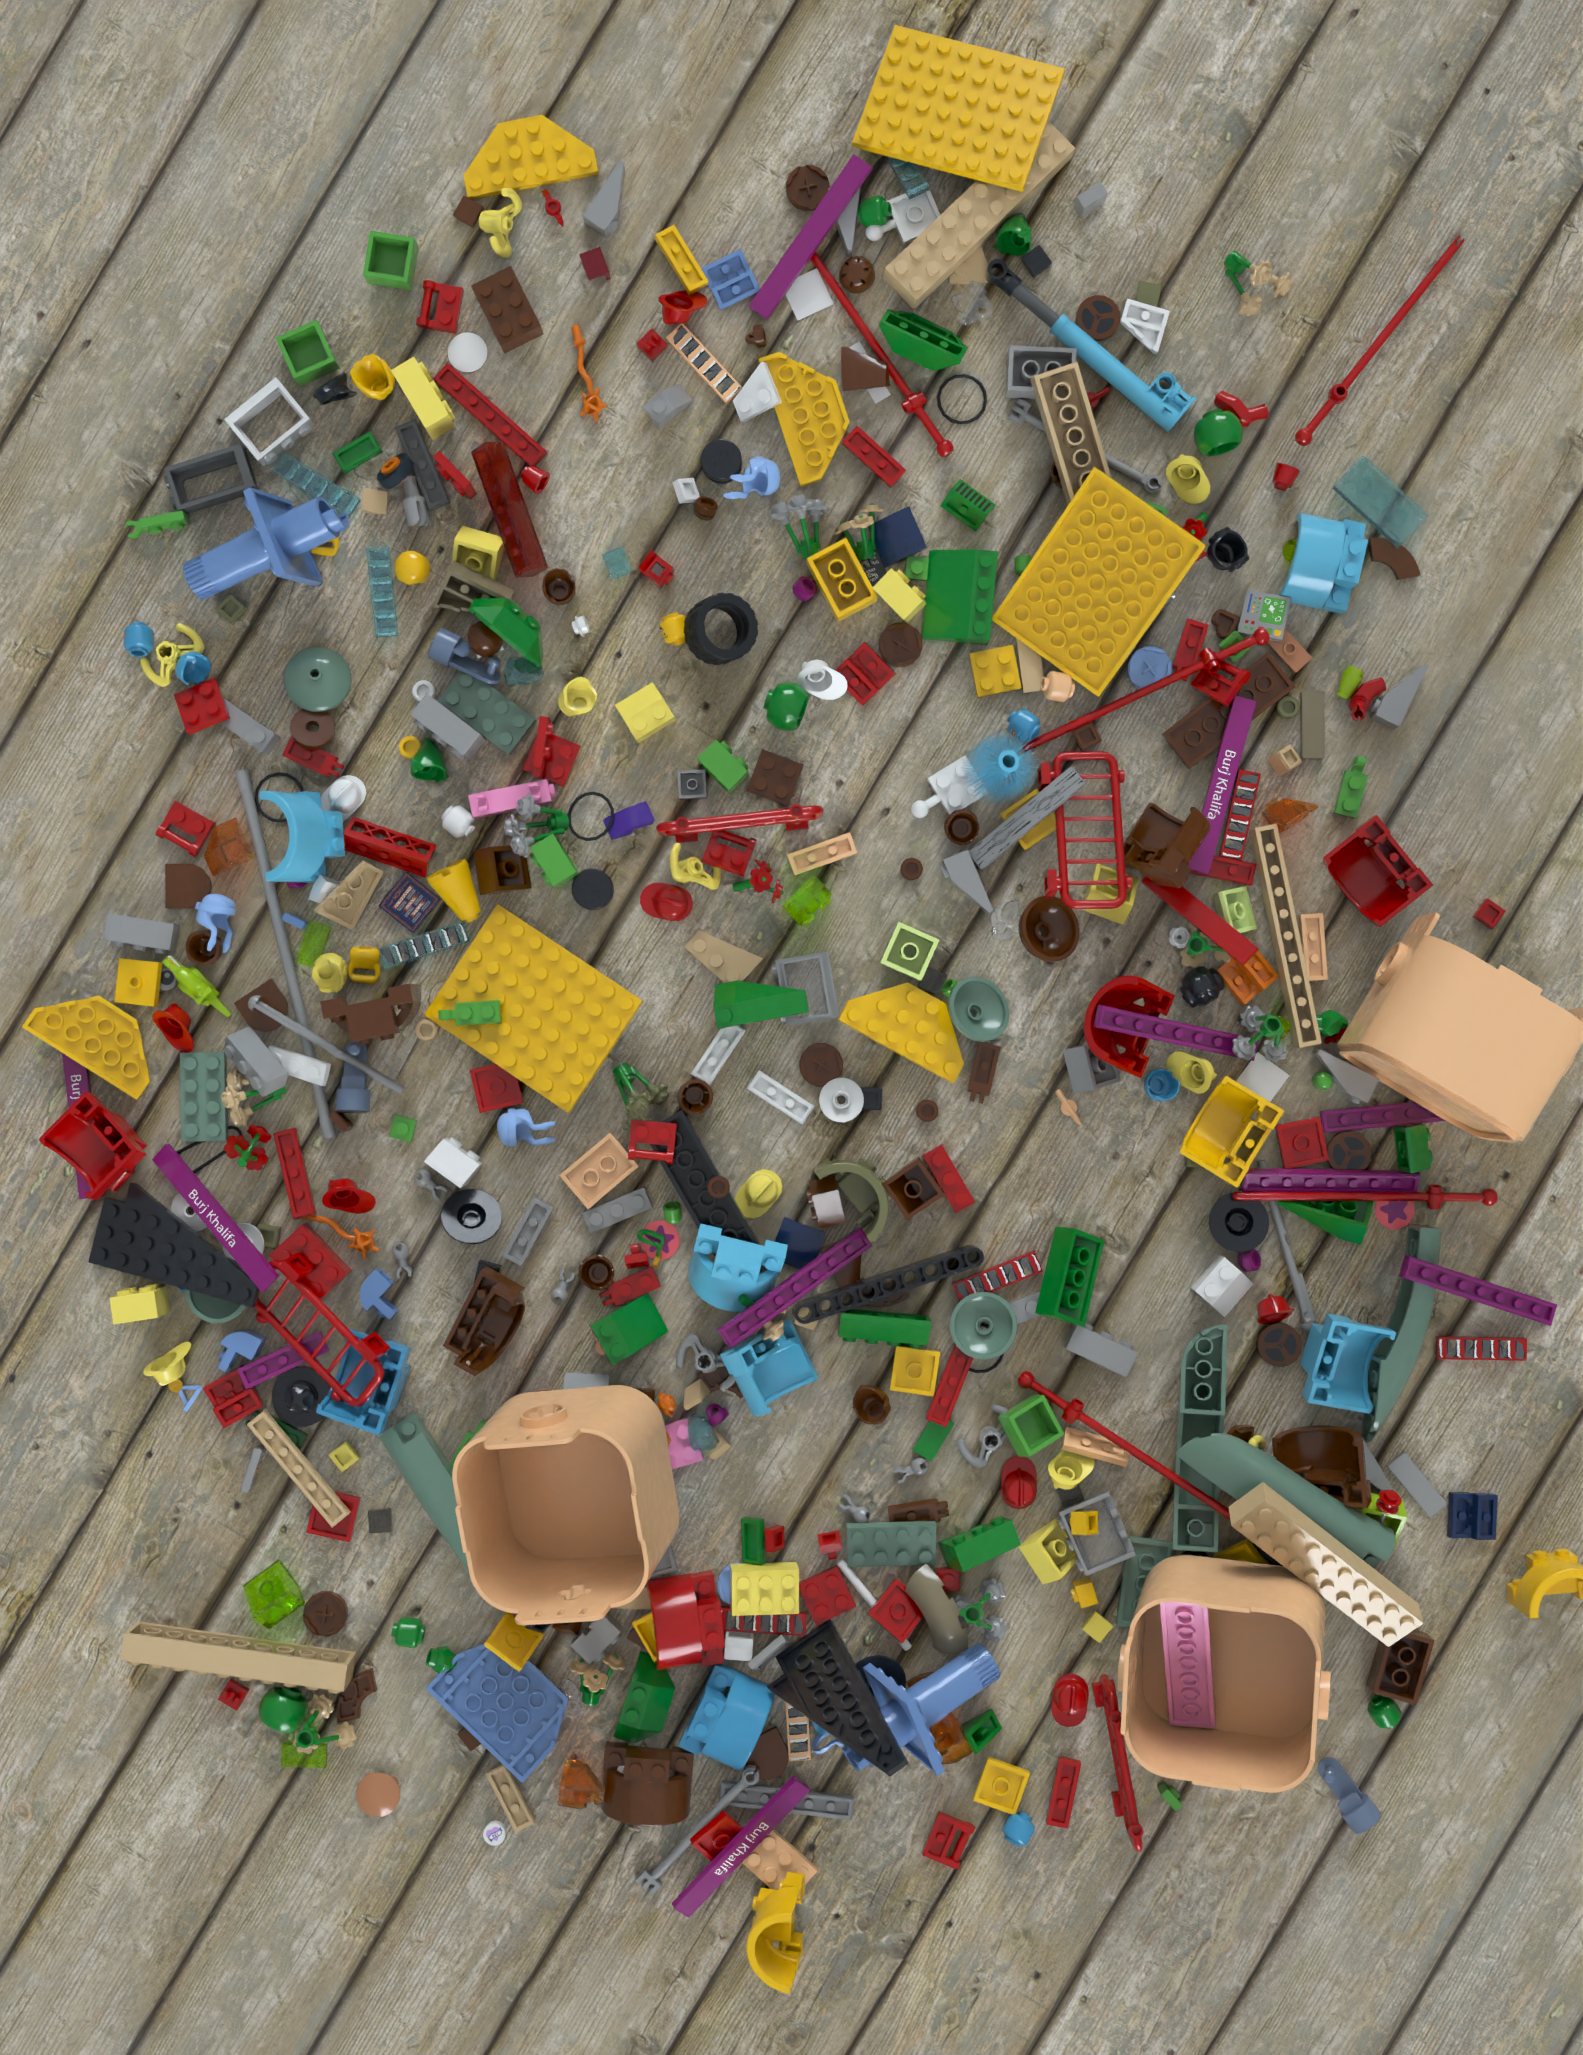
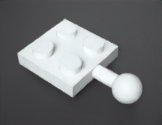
M926 184L886 201L890 202L892 207V220H889L884 226H868L866 228V236L871 241H878L883 236V233L896 228L903 245L914 241L940 216L928 185ZM926 188L927 191L910 198L909 195H914Z
M966 756L961 757L927 778L935 795L926 801L918 800L912 804L911 812L915 817H925L929 809L941 802L948 815H950L953 811L964 809L979 800V798H982V796H985L982 792L979 793V790L974 792L982 782L980 780L972 784L974 781L970 777H973L976 781L974 776L977 775L976 772H971L974 769H964L973 768L969 767L972 765L966 762L968 760ZM964 773H971L970 775H974V776H969V777H967V776H965V775H969V774H964Z

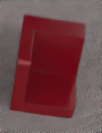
M600 247L579 254L588 280L604 275L606 280L611 279Z

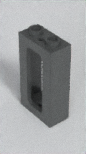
M241 443L164 468L166 473L164 481L167 488L171 489L173 497H170L172 506L175 510H183L186 514L245 496L243 491L250 487L259 490L247 450ZM238 464L243 484L188 500L183 486L185 480Z

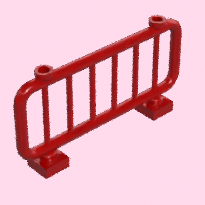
M1062 752L1053 760L1052 770H1050V763H1040L1037 770L1038 790L1042 791L1061 775V764L1063 761L1104 760L1109 764L1110 774H1083L1080 776L1082 779H1110L1111 795L1072 796L1068 800H1112L1113 816L1064 817L1063 804L1055 810L1059 877H1057L1056 869H1047L1044 874L1045 898L1054 897L1057 891L1060 890L1061 900L1072 909L1118 908L1126 900L1127 889L1132 888V877L1126 876L1119 785V783H1124V770H1118L1116 758L1108 752ZM1065 821H1113L1114 838H1066ZM1115 842L1116 859H1067L1066 843ZM1116 863L1117 880L1068 881L1067 864ZM1069 885H1117L1118 896L1114 900H1073L1069 895Z
M794 804L790 808L696 819L679 817L676 821L659 823L656 826V830L661 836H675L676 843L698 842V833L784 823H786V831L809 829L808 821L820 819L823 816L824 810L821 806L817 805L802 807L799 804Z
M299 1253L283 1260V1262L279 1260L269 1262L274 1270L278 1269L286 1279L267 1307L260 1301L258 1294L256 1306L254 1307L258 1311L255 1316L256 1320L262 1324L269 1322L333 1389L331 1397L334 1401L342 1402L344 1400L349 1406H362L383 1379L384 1369L378 1358L387 1353L390 1346L376 1332L371 1333L360 1341L301 1280V1278L310 1274L313 1267ZM291 1282L302 1294L281 1323L270 1309L287 1284ZM306 1298L317 1310L296 1338L285 1325L302 1300ZM321 1313L332 1326L311 1354L300 1341ZM336 1329L347 1340V1343L330 1367L326 1369L315 1357ZM352 1345L363 1358L342 1386L330 1373L349 1346ZM367 1360L374 1368L375 1374L359 1397L354 1398L346 1388Z
M1101 1674L1099 1682L1091 1684L1096 1708L1104 1706L1119 1791L1111 1792L1114 1813L1116 1817H1124L1126 1831L1133 1849L1136 1852H1141L1143 1849L1142 1835L1144 1830L1138 1820L1124 1736L1121 1734L1122 1713L1118 1708L1114 1680H1110L1106 1674Z

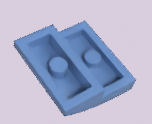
M741 249L701 268L709 281L708 287L720 310L760 290Z

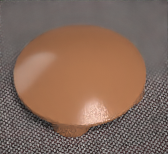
M382 1772L366 1774L356 1789V1801L360 1809L373 1817H383L393 1812L400 1800L398 1780Z

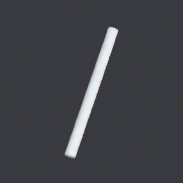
M843 1558L840 1559L836 1565L872 1608L876 1603V1599L853 1570L848 1567ZM907 1638L903 1643H899L905 1651L912 1646Z

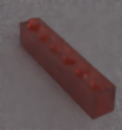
M485 442L472 450L471 454L515 578L534 577L548 569V565L504 442Z

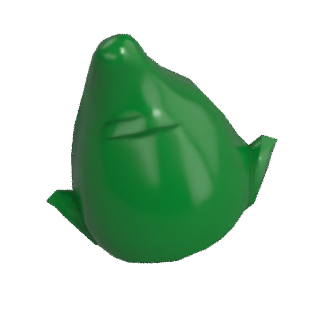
M1023 213L1013 215L1000 227L996 236V244L993 247L1001 254L1007 253L1020 256L1026 254L1031 249V227L1028 226Z
M424 738L420 748L411 759L410 774L419 780H435V783H439L449 777L446 773L444 757L431 739Z

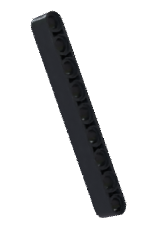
M965 1245L800 1300L793 1305L792 1314L798 1322L808 1324L978 1267L984 1260V1254L982 1250L974 1245ZM975 1250L977 1253L976 1258L973 1261H968V1253ZM954 1257L956 1259L954 1267L947 1268V1260ZM933 1264L935 1266L934 1273L926 1275V1267ZM912 1271L914 1273L913 1280L905 1282V1274ZM886 1279L893 1280V1285L889 1289L883 1288V1283ZM865 1286L872 1287V1292L868 1296L862 1295V1289ZM844 1293L851 1294V1299L847 1303H841V1296ZM823 1300L830 1301V1306L826 1310L819 1309V1305ZM802 1307L809 1308V1313L805 1317L798 1316V1311Z

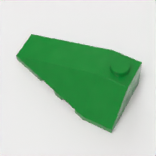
M732 981L715 985L713 1007L717 1029L809 1012L806 990L744 981Z
M1278 1201V1205L1339 1239L1361 1245L1374 1201Z

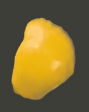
M373 353L357 361L350 370L352 382L368 398L384 400L394 389L395 377L384 359Z

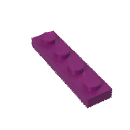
M319 1331L301 1339L300 1342L312 1354L324 1337L322 1332ZM327 1343L324 1344L316 1357L330 1351ZM288 1345L237 1370L245 1388L248 1389L306 1361L291 1345Z

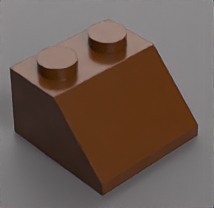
M510 845L493 846L473 851L480 895L500 894L531 888L527 857L515 854Z
M919 1156L882 1183L907 1220L944 1196V1192Z

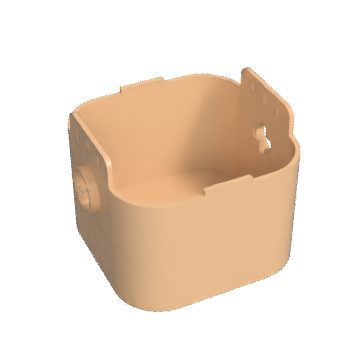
M1434 912L1419 916L1411 923L1402 940L1391 948L1380 964L1374 977L1375 983L1337 1044L1340 1049L1339 1054L1357 1068L1379 1078V1081L1471 1135L1490 1141L1515 1143L1516 1140L1524 1141L1583 1044V1008H1574L1566 1011L1541 996L1542 988L1505 966L1500 965L1496 969L1456 945L1429 936L1439 920L1440 914Z
M610 1385L518 1394L507 1400L463 1447L454 1462L452 1480L457 1503L455 1511L463 1553H466L471 1581L480 1596L490 1605L499 1610L517 1614L515 1617L517 1625L586 1622L604 1618L610 1608L623 1606L634 1600L641 1593L678 1530L679 1508L662 1414L656 1404L646 1394L629 1386Z
M1194 1555L1171 1556L1156 1564L1145 1579L1130 1625L1126 1645L1122 1644L1118 1666V1692H1123L1121 1734L1124 1735L1127 1747L1135 1760L1145 1769L1156 1775L1192 1781L1194 1785L1235 1791L1246 1789L1268 1793L1283 1792L1299 1785L1308 1776L1315 1762L1319 1720L1328 1721L1331 1672L1322 1671L1326 1617L1325 1603L1322 1595L1284 1566ZM1181 1602L1197 1604L1203 1608H1208L1216 1719L1215 1728L1170 1726L1160 1603Z

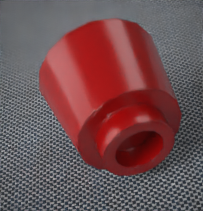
M1276 463L1272 480L1275 483L1274 488L1287 491V488L1292 487L1300 470L1290 465Z
M526 466L521 472L520 477L523 484L537 495L545 489L550 474L535 466Z

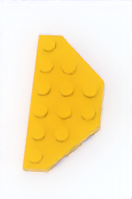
M537 115L498 123L463 177L467 197L473 200L499 195L503 188L519 191L599 175L593 148L545 116Z
M781 352L759 358V364L761 362L767 363L782 403L774 407L800 487L821 481L850 425L836 380L816 372L815 369L801 362L798 363L788 358L787 355Z
M908 982L847 1000L837 1021L951 1084L955 1083L964 1065L946 1003Z
M101 996L34 1008L22 1026L25 1030L136 1100H139L151 1082L138 1020Z

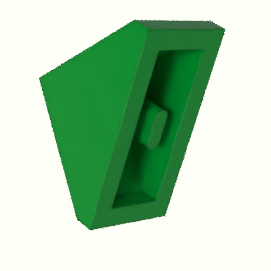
M992 1709L961 1724L964 1736L974 1754H978L1002 1729Z

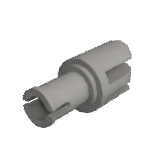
M407 476L403 481L406 498L402 501L407 524L409 526L426 527L429 525L430 520L425 498L419 495L416 476Z

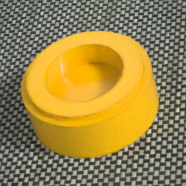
M413 736L404 737L399 743V751L404 757L412 759L420 748L421 742Z

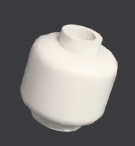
M451 805L441 817L443 820L442 827L455 838H461L464 835L468 837L475 829L473 825L474 817L461 805L455 807Z

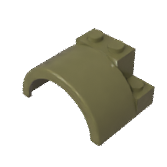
M827 1157L814 1168L815 1174L819 1179L835 1175L838 1186L862 1214L856 1219V1222L862 1227L870 1242L873 1243L883 1231L888 1219L889 1193L882 1185L886 1179L883 1176L880 1179L874 1173L877 1168L869 1159L866 1162L863 1158L857 1162L835 1159L830 1161ZM878 1204V1210L872 1213L871 1209Z

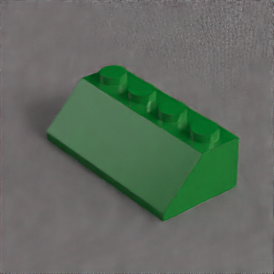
M1055 1227L1035 1311L1036 1314L1085 1327L1105 1240L1075 1228Z
M850 1309L840 1313L838 1337H843L842 1341L856 1342V1339H865V1343L878 1344V1341H887V1345L900 1346V1343H909V1347L922 1348V1345H928L932 1321L927 1315Z

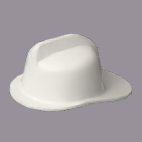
M816 659L803 662L802 671L797 677V684L802 686L808 693L825 700H834L845 694L847 680L842 674L831 669L822 660Z
M341 776L322 794V811L342 812V820L344 822L364 802L366 797L365 785L355 776Z

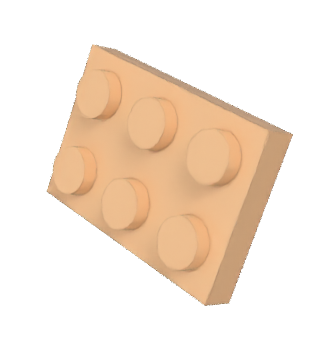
M610 1132L559 1176L585 1207L589 1209L638 1168L639 1165L635 1160H628L627 1150Z
M775 1829L742 1862L770 1889L775 1890L780 1888V1882L785 1880L787 1871L805 1874V1885L817 1872V1867Z

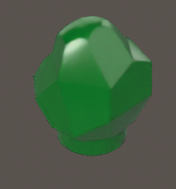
M1327 1010L1322 1015H1316L1319 1032L1323 1036L1335 1035L1340 1032V1029L1348 1026L1347 1018L1336 1011Z
M447 1646L437 1647L436 1649L430 1648L426 1658V1666L431 1667L438 1674L448 1670L445 1673L447 1674L457 1665L456 1661L452 1666L453 1658L456 1654Z

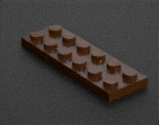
M1268 652L1246 669L1251 673L1250 679L1242 685L1235 696L1257 701L1252 720H1254L1296 686ZM1209 697L1161 734L1188 769L1220 746L1232 701L1228 706H1225Z

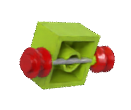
M1382 1490L1379 1494L1371 1493L1372 1502L1368 1508L1353 1507V1509L1393 1529L1396 1546L1407 1520L1404 1501L1393 1490Z

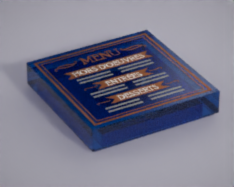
M406 871L378 906L415 934L442 899Z

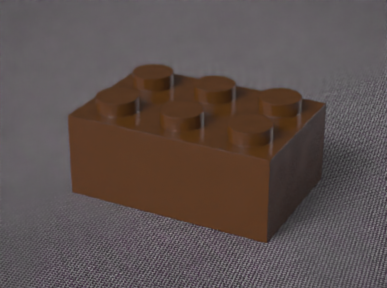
M511 266L471 285L504 354L543 335L541 325Z
M1413 1630L1389 1647L1379 1640L1366 1686L1372 1693L1416 1705L1435 1640L1427 1633Z

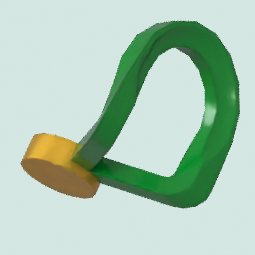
M641 1229L637 1233V1238L643 1243L657 1247L656 1256L652 1267L657 1268L662 1255L660 1253L665 1243V1236L652 1230ZM642 1235H649L654 1238H657L661 1240V1243L659 1244L657 1242L647 1240L644 1237H642Z

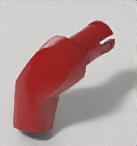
M1224 391L1219 392L1214 399V405L1218 409H1222V411L1234 413L1239 418L1242 427H1248L1251 422L1268 418L1269 415L1265 404L1247 408L1239 398Z
M1382 677L1362 683L1353 694L1348 705L1353 720L1358 721V717H1360V721H1362L1366 717V712L1370 708L1373 697L1386 691L1385 682Z

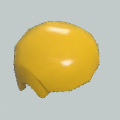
M406 551L401 553L395 560L394 573L397 579L405 584L424 583L430 575V563L427 557L421 553Z

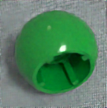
M1215 409L1205 413L1202 416L1203 419L1198 421L1194 428L1195 445L1207 457L1218 456L1237 448L1241 444L1243 437V428L1239 418L1231 411H1222V409Z
M779 683L774 691L769 690L763 708L767 710L766 719L779 730L793 731L798 729L806 711L809 694L802 686L796 683Z
M273 1687L264 1694L260 1701L258 1709L260 1721L277 1731L293 1733L306 1720L308 1714L307 1699L301 1695L302 1691L296 1687Z

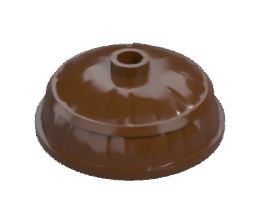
M1041 896L1032 900L1025 907L1019 921V936L1022 944L1030 954L1047 962H1057L1069 957L1076 949L1080 935L1078 919L1072 908L1066 906L1060 898L1055 896L1045 898V896Z

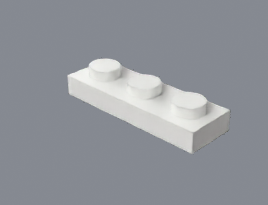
M269 1045L268 1049L287 1070L288 1075L320 1086H326L331 1064L275 1045Z

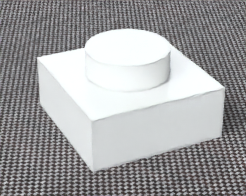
M694 478L677 479L672 482L680 504L696 502L700 497Z

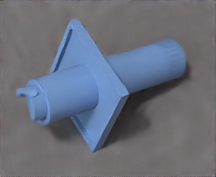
M250 487L244 490L243 493L246 498L244 500L245 505L251 511L254 518V528L183 564V573L187 584L192 589V592L203 600L270 569L276 577L318 586L324 582L314 557L309 550L339 537L340 532L349 527V517L345 512L337 515L336 509H332L321 496L294 508L291 500Z
M976 1643L907 1690L902 1685L898 1686L891 1676L887 1677L881 1668L877 1669L871 1663L863 1667L880 1710L900 1748L904 1747L937 1776L945 1770L941 1763L943 1758L934 1747L935 1739L929 1728L1000 1678L999 1668L995 1660L980 1643ZM844 1746L842 1748L846 1758L857 1771L862 1770L867 1765L874 1767V1765L849 1747Z

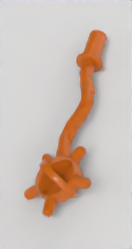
M574 325L571 327L574 337L573 345L578 348V371L585 380L588 396L585 393L581 395L584 400L580 416L588 414L593 416L597 422L599 421L598 414L602 411V408L607 407V404L602 403L599 397V388H596L594 392L592 380L586 373L583 365L584 344L586 340L582 337L580 326Z
M315 1215L302 1218L303 1221L308 1219L330 1225L342 1238L353 1242L348 1244V1247L355 1248L360 1252L362 1259H366L367 1253L371 1250L379 1252V1248L374 1246L375 1241L372 1236L375 1231L373 1229L369 1233H360L357 1228H354L353 1232L355 1235L341 1229L332 1218Z

